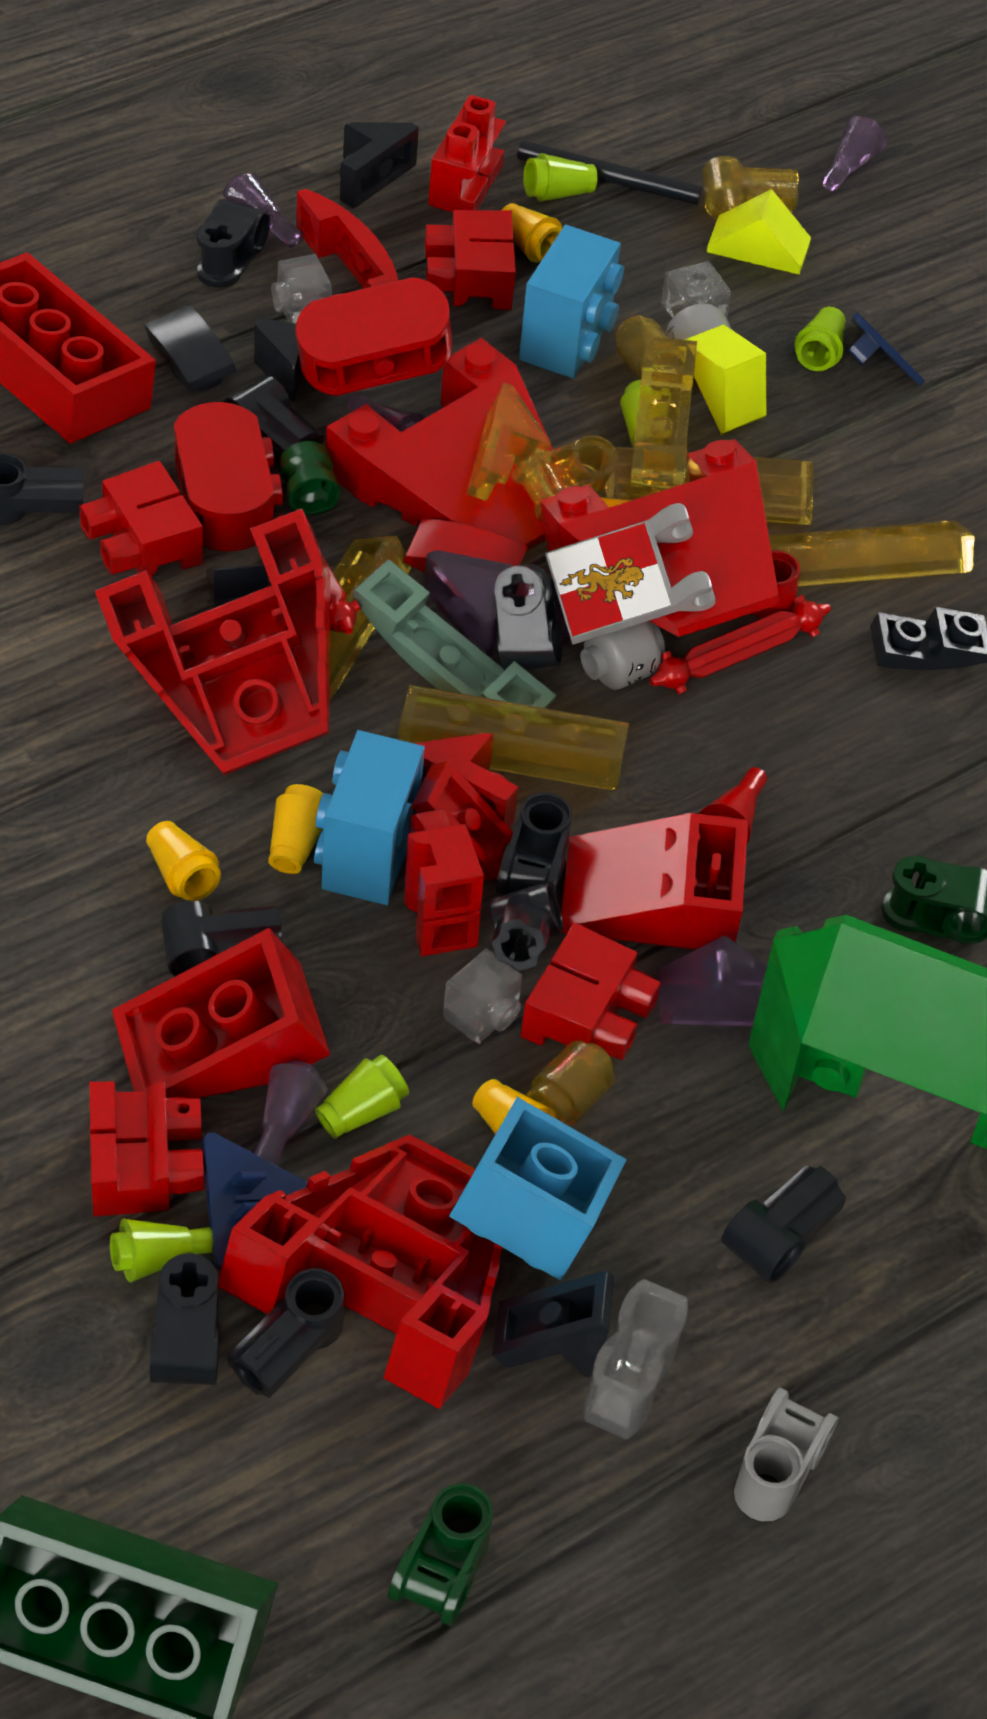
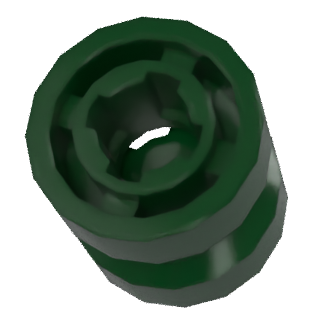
M304 441L287 448L281 455L279 465L283 481L287 484L286 492L290 507L294 511L302 508L305 515L312 516L332 509L338 502L341 494L337 478L332 472L333 464L329 450L323 444L315 441Z

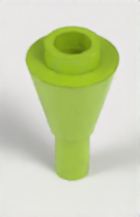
M125 1218L120 1222L119 1232L112 1233L110 1236L112 1265L115 1271H124L125 1277L130 1283L161 1271L164 1265L177 1255L212 1253L213 1236L210 1227L189 1230L184 1226Z

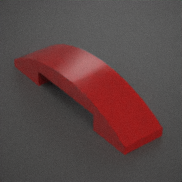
M308 189L297 191L296 230L318 258L336 253L363 289L386 282L398 281L396 270L387 251L378 238L357 217L334 201Z

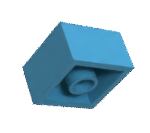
M565 224L526 284L519 353L520 361L572 379L575 378L585 361L589 363L593 361L599 348L601 334L603 331L609 333L612 330L619 312V304L614 303L613 300L624 274V266L618 264L620 242Z
M357 730L350 751L340 750L332 777V783L336 785L333 795L323 794L316 816V827L324 829L319 836L314 856V863L322 865L321 889L389 905L407 855L408 833H411V816L417 814L411 805L422 785L425 746Z
M517 1097L449 1217L468 1227L474 1234L487 1238L522 1258L531 1267L543 1270L561 1281L593 1229L627 1159Z

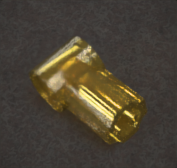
M717 156L709 160L702 169L705 208L708 214L715 219H718L719 215L770 189L775 192L790 212L796 210L799 179L798 171L795 169L743 167L740 161L730 156Z

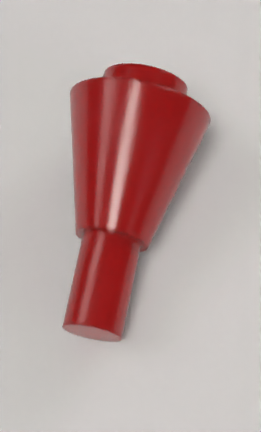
M756 767L748 769L737 786L704 807L699 814L748 820V844L752 831L757 796L767 782L766 773Z

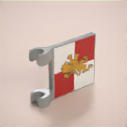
M675 503L669 505L649 520L545 553L573 645L677 611L696 612L707 610L714 606L716 598L709 575L706 572L692 573L671 588L657 543H680L692 537L693 529L687 509L683 504Z

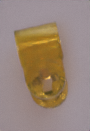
M596 435L583 436L576 441L551 451H542L530 456L512 472V478L517 485L524 486L536 506L534 509L535 516L539 521H543L540 500L557 495L565 488L590 485L600 496L618 464V454L615 447L607 439ZM584 466H587L588 468L592 469L593 471H590V470L586 469Z

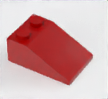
M270 928L112 1009L134 1092H147L150 1085L165 1081L166 1098H202L279 1082L330 1055L301 963Z

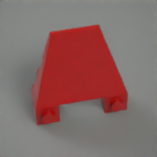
M483 338L450 355L448 361L443 366L440 405L443 408L406 430L400 432L367 404L327 426L326 448L330 452L333 464L332 472L336 476L338 483L363 503L375 507L380 502L402 512L401 520L418 526L422 519L457 522L510 538L528 546L527 550L546 539L540 500L557 495L561 490L570 487L517 366Z
M736 439L714 441L703 449L688 453L687 462L690 482L613 507H608L590 485L568 487L561 490L557 495L540 500L548 552L649 520L665 507L681 503L686 507L693 529L692 537L680 543H657L671 588L686 576L703 571L709 575L716 602L712 608L696 612L677 611L649 620V622L677 637H681L780 604L757 463Z
M302 508L250 529L272 585L173 624L161 590L147 570L95 590L115 644L224 775L329 734L331 575L312 526Z
M409 1134L353 1158L350 1168L338 1174L330 1176L326 1171L309 1177L307 1186L287 1196L282 1190L265 1196L232 1228L218 1280V1287L268 1314L285 1297L288 1283L299 1272L317 1268L334 1274L342 1284L344 1306L396 1334L383 1379L440 1409L470 1373L488 1318L491 1296L497 1279L503 1247L487 1238L474 1234L468 1227L449 1217L476 1169Z

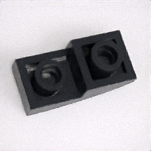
M190 305L144 324L150 342L168 358L173 375L191 392L213 388L222 382L223 377L237 371L232 358L218 337Z
M935 607L927 621L878 612L870 625L877 666L910 670H938L987 663V626L984 615Z

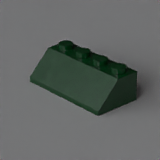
M21 1495L0 1514V1663L157 1719H232L260 1650L279 1583Z

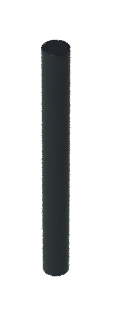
M521 140L518 147L517 159L527 161L529 158H537L539 154L543 153L585 164H594L597 170V179L696 205L699 204L703 186L525 140Z

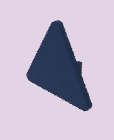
M858 312L851 317L852 323L864 334L853 344L848 352L861 365L880 348L919 386L924 383L925 380Z
M211 1132L202 1139L201 1144L209 1224L213 1236V1263L216 1268L221 1270L232 1228L265 1196L282 1190L287 1196L305 1188L307 1181Z

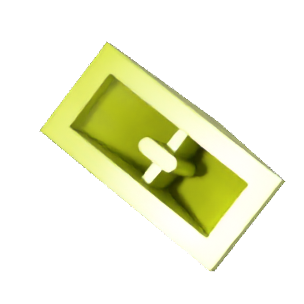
M770 189L718 216L708 243L707 253L800 275L810 246L811 237L775 192Z
M724 324L682 340L679 343L721 435L766 416V353Z

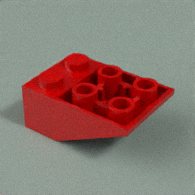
M687 813L571 836L568 845L561 909L562 933L567 934L575 922L609 939L733 954L743 912L748 820Z

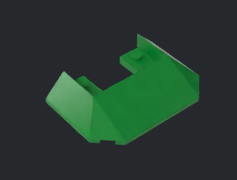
M848 915L826 919L822 928L802 932L798 926L777 930L768 959L748 1047L782 1111L784 1112L799 1077L813 1081L825 1090L841 1092L856 1098L864 1081L866 1071L869 1069L979 1112L980 1115L970 1143L987 1149V968Z

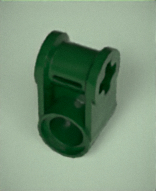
M908 856L896 863L892 874L894 888L886 893L881 906L882 915L889 924L902 931L920 932L950 938L960 943L974 944L987 939V870L979 867H964L934 861L923 856ZM919 872L916 884L913 887V874ZM913 900L914 910L912 915L908 916L907 912Z
M466 1483L451 1484L440 1491L434 1499L415 1540L409 1544L397 1566L388 1591V1599L398 1603L405 1598L440 1614L441 1623L449 1627L454 1625L467 1600L475 1574L488 1550L493 1510L491 1501L484 1491L475 1485ZM461 1517L472 1521L477 1528L469 1533L461 1534L447 1528L445 1523L453 1518Z

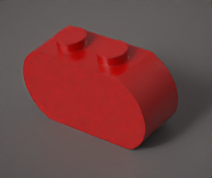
M412 277L311 301L301 311L296 322V338L300 364L305 379L317 390L329 395L338 396L439 371L446 364L452 352L450 310L446 296L434 284Z
M210 402L194 406L182 413L174 423V463L181 495H183L203 526V546L219 551H239L251 548L256 543L250 529L274 520V506L282 505L283 501L279 474H270L269 470L274 467L271 438H262L257 416L244 407L225 402Z

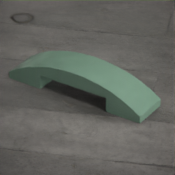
M389 559L355 589L353 593L354 599H356L363 613L385 641L429 683L476 715L506 729L522 733L555 700L556 694L515 661L504 670L429 609L425 604L430 592Z

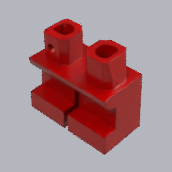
M469 95L463 108L451 124L432 157L429 206L453 212V210H478L487 194V190L490 189L504 163V150L494 148L493 145L503 130L506 121L495 118L496 103L494 101L474 95Z
M453 210L452 225L426 224V281L437 286L442 292H452L453 307L463 305L470 296L492 298V309L512 310L516 273L512 210Z
M160 460L103 480V498L79 506L80 525L89 540L110 533L114 534L113 537L100 540V555L110 575L135 568L138 573L147 570L150 576L153 577L157 572L158 566L178 561L183 570L203 564V526L183 495H180L179 489Z
M444 810L414 814L411 816V833H408L404 903L410 910L417 912L415 939L420 955L423 957L478 947L484 874L466 824L450 826Z
M574 922L551 959V965L548 964L525 1002L521 1038L543 1046L547 1038L572 1047L575 1057L585 1064L589 1061L594 1050L624 1060L636 1037L638 1023L616 1013L621 1007L643 1018L649 1017L657 1003L661 982L635 969L638 952Z
M115 1081L89 1082L93 1217L169 1211V1194H183L204 1190L202 1149L168 1150L167 1141L202 1140L200 1098H166L165 1081L150 1085L147 1092H115Z

